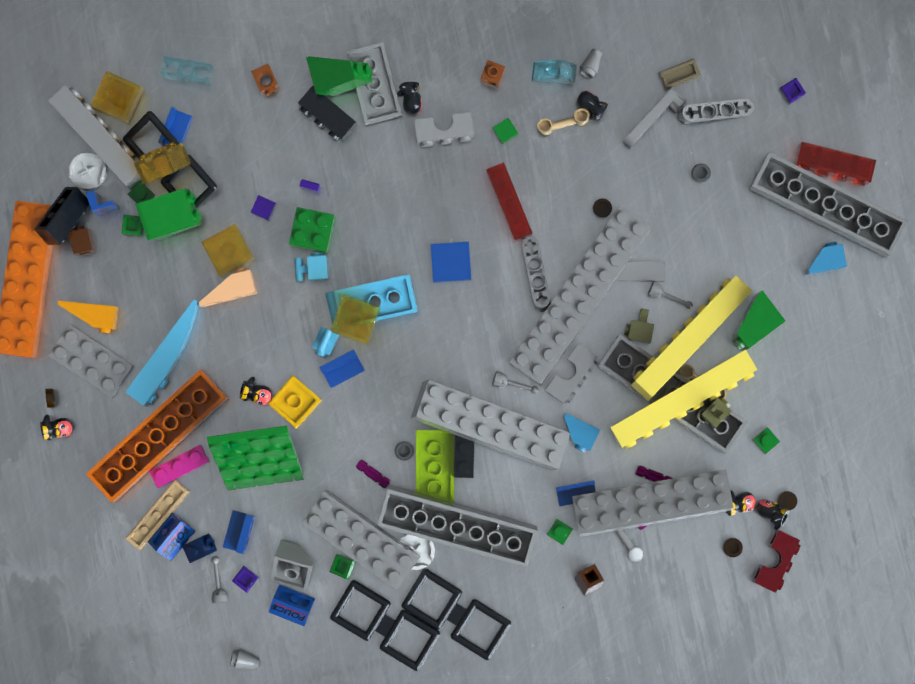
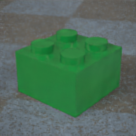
M297 207L289 241L290 247L328 254L336 219L335 215Z

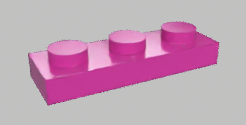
M198 445L150 470L149 473L157 488H160L210 461L202 446Z

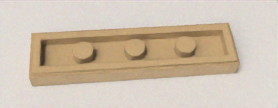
M175 479L125 539L141 551L190 491Z

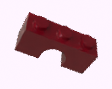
M776 530L768 547L778 553L779 561L772 568L760 564L752 582L775 593L777 590H781L784 584L782 578L785 572L788 573L793 564L790 561L793 555H797L801 547L799 544L800 540L780 530Z

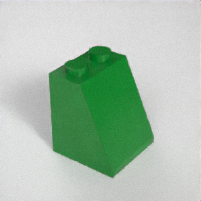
M312 56L306 57L316 94L337 96L373 82L372 69L368 63Z
M180 189L135 204L148 241L162 240L202 225L200 221L202 216L200 211L196 209L194 203L196 199L190 189Z
M763 290L753 296L732 335L734 338L733 343L739 350L751 348L786 321Z

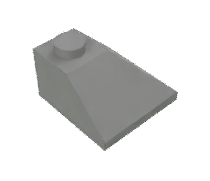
M284 540L280 541L275 554L270 581L307 592L313 563L300 545Z

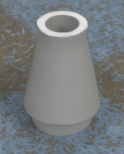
M592 49L581 64L580 74L582 76L593 79L597 75L602 55L599 50Z
M233 650L230 666H233L234 669L257 670L260 658L241 650Z

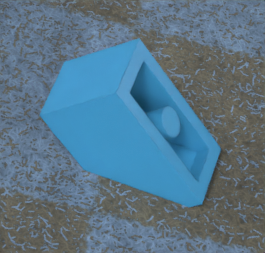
M837 242L826 243L825 247L820 249L805 271L806 275L847 267L843 244L837 245Z
M565 413L563 419L570 433L572 443L576 444L574 448L584 453L586 450L591 451L600 429Z

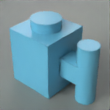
M322 252L311 253V256L307 257V265H302V258H294L296 282L303 281L304 273H308L309 281L329 280L327 256L323 255Z
M320 327L312 346L316 350L315 354L324 358L326 355L331 356L340 335L327 328Z

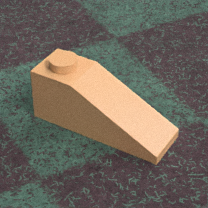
M246 268L235 270L236 273L231 274L199 302V306L206 307L257 294L252 271Z

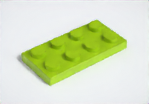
M416 430V493L454 503V434L444 430Z

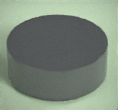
M702 163L695 165L691 171L692 179L697 183L706 182L711 176L710 168Z
M400 442L395 447V455L400 460H409L414 454V448L409 442Z

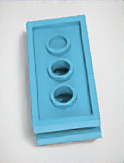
M410 274L325 293L333 330L418 312ZM392 292H397L400 296L397 303L390 300ZM373 296H378L381 299V304L378 307L373 306L371 303Z

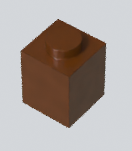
M78 226L73 228L74 231L69 232L74 255L80 256L96 252L89 228Z
M595 564L578 572L574 579L584 596L601 588L604 582Z

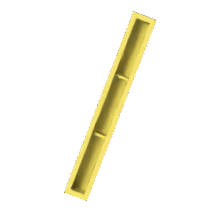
M737 276L732 280L727 278L721 285L723 289L719 293L715 291L708 298L711 302L707 306L703 304L696 311L698 315L695 319L690 317L684 323L686 328L682 332L678 330L671 337L673 342L670 345L665 343L658 351L660 355L657 358L653 356L645 364L648 368L644 372L640 370L633 377L635 381L631 386L647 401L658 392L752 292Z
M743 350L611 426L610 430L619 446L629 449L637 444L635 440L643 437V439H646L654 434L652 430L658 427L661 430L669 426L671 419L676 417L679 420L686 416V411L693 407L696 410L704 405V400L710 398L712 401L721 396L720 391L726 388L729 391L738 386L737 381L741 379L747 381L754 377L753 372L757 368L748 352Z

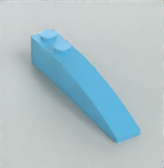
M195 299L125 391L143 406L152 405L157 398L155 394L159 389H164L169 382L167 378L177 364L195 322L199 302Z

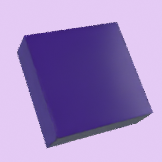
M797 78L779 88L789 105L806 94Z
M304 179L301 180L299 185L301 189L318 194L321 189L318 183Z
M258 195L251 213L269 221L276 203Z
M243 566L232 582L248 593L259 577Z

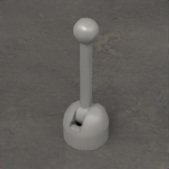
M653 281L648 296L659 298L663 295L685 305L688 309L693 307L691 301L686 302L663 292V287L659 283Z
M496 371L492 386L496 387L510 384L530 390L534 394L539 390L537 386L530 387L507 380V376L499 371Z
M214 556L211 562L214 564L216 590L212 593V603L227 602L226 592L220 589L217 565L219 558Z

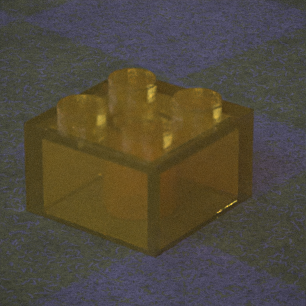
M106 71L90 106L96 111L129 125L145 90L133 82Z
M174 142L139 156L140 160L134 163L143 185L192 164L183 143L175 145Z
M236 224L202 241L209 258L221 278L255 260Z
M343 294L330 332L369 344L381 307Z

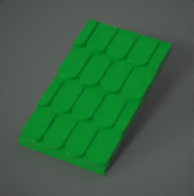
M287 425L207 437L209 449L228 491L236 490L237 488L243 489L304 480L303 471Z

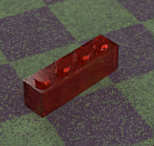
M801 142L798 146L794 164L807 171L817 172L816 175L821 177L834 176L837 181L846 182V180L854 181V185L864 187L865 184L868 185L872 181L876 160Z
M504 162L486 169L487 177L514 243L532 236V230Z

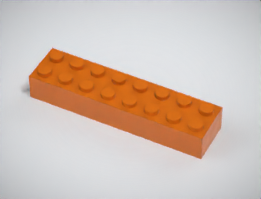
M15 201L0 304V354L34 359L37 357L53 245H47L34 229L52 205Z
M200 369L92 467L86 475L111 503L116 502L229 398L206 372Z

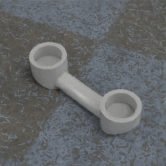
M624 530L615 531L628 549V558L633 562H639L643 558L642 549L634 546Z

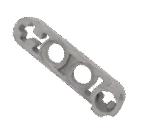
M673 87L630 132L623 142L631 147L668 107L677 112L687 99Z
M749 99L689 104L681 108V111L677 113V117L683 124L746 117L753 112L754 105ZM743 103L744 106H748V110L745 113L743 109L735 111V107H740ZM723 105L730 107L729 115L722 113L721 108ZM706 106L712 109L710 117L705 116L703 113V109ZM689 111L691 117L689 118V115H686L685 112Z
M528 236L522 241V251L535 309L545 312L551 301L540 247L535 237ZM528 242L536 244L533 246L534 254L530 255L529 248L525 247L528 245ZM532 259H536L540 265L538 268L533 269L529 267V262ZM536 277L542 278L544 281L543 285L540 287L534 286L532 283L533 279ZM540 298L546 299L543 305L537 302Z

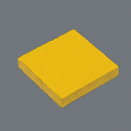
M292 375L268 404L297 429L322 400Z

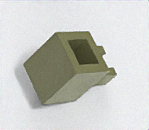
M641 308L639 320H631L630 324H626L624 335H627L628 340L645 344L651 343L654 324L647 323L648 309Z
M715 398L700 416L713 428H716L732 412L729 409L731 405L724 398L721 400Z

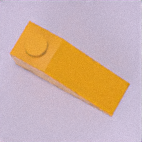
M58 301L59 306L92 327L99 329V332L110 333L111 330H116L118 307Z

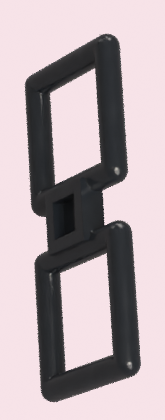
M148 111L123 137L124 143L149 171H154L160 165L167 173L161 179V185L169 193L177 191L170 181L189 164L208 186L196 198L194 202L196 209L217 190L216 183L191 155L187 154L181 159L174 150L179 146V141L152 111ZM149 121L153 123L170 143L152 162L132 140Z
M423 569L401 605L402 608L437 630L441 629L445 621L448 620L456 625L451 634V639L483 659L490 660L510 628L511 621L476 599L471 601L467 609L457 603L462 595V590L432 571ZM426 578L453 594L437 620L411 605ZM475 609L502 624L487 651L460 635Z
M352 580L330 615V619L365 641H369L376 631L385 637L380 645L381 651L414 671H419L438 640L440 632L405 610L400 611L396 619L386 615L391 605L389 600L356 580ZM354 590L359 591L381 605L366 632L339 616ZM404 619L431 635L416 661L411 660L389 646Z

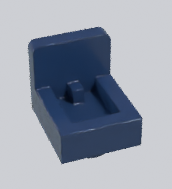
M210 534L182 545L189 563L217 551Z

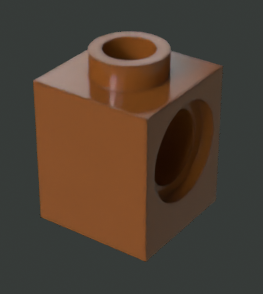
M487 60L481 75V82L499 88L505 72V66Z
M269 64L251 71L262 95L266 94L268 96L277 91L276 89L279 88V85ZM264 77L271 78V82L268 85H262L261 80Z

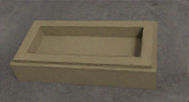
M695 59L688 60L658 73L665 91L701 77Z

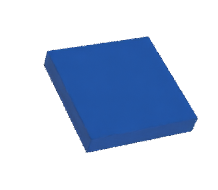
M469 241L431 244L433 283L471 280Z

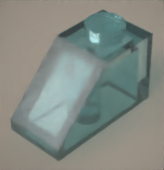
M564 60L534 62L532 81L552 84L575 83L577 64Z

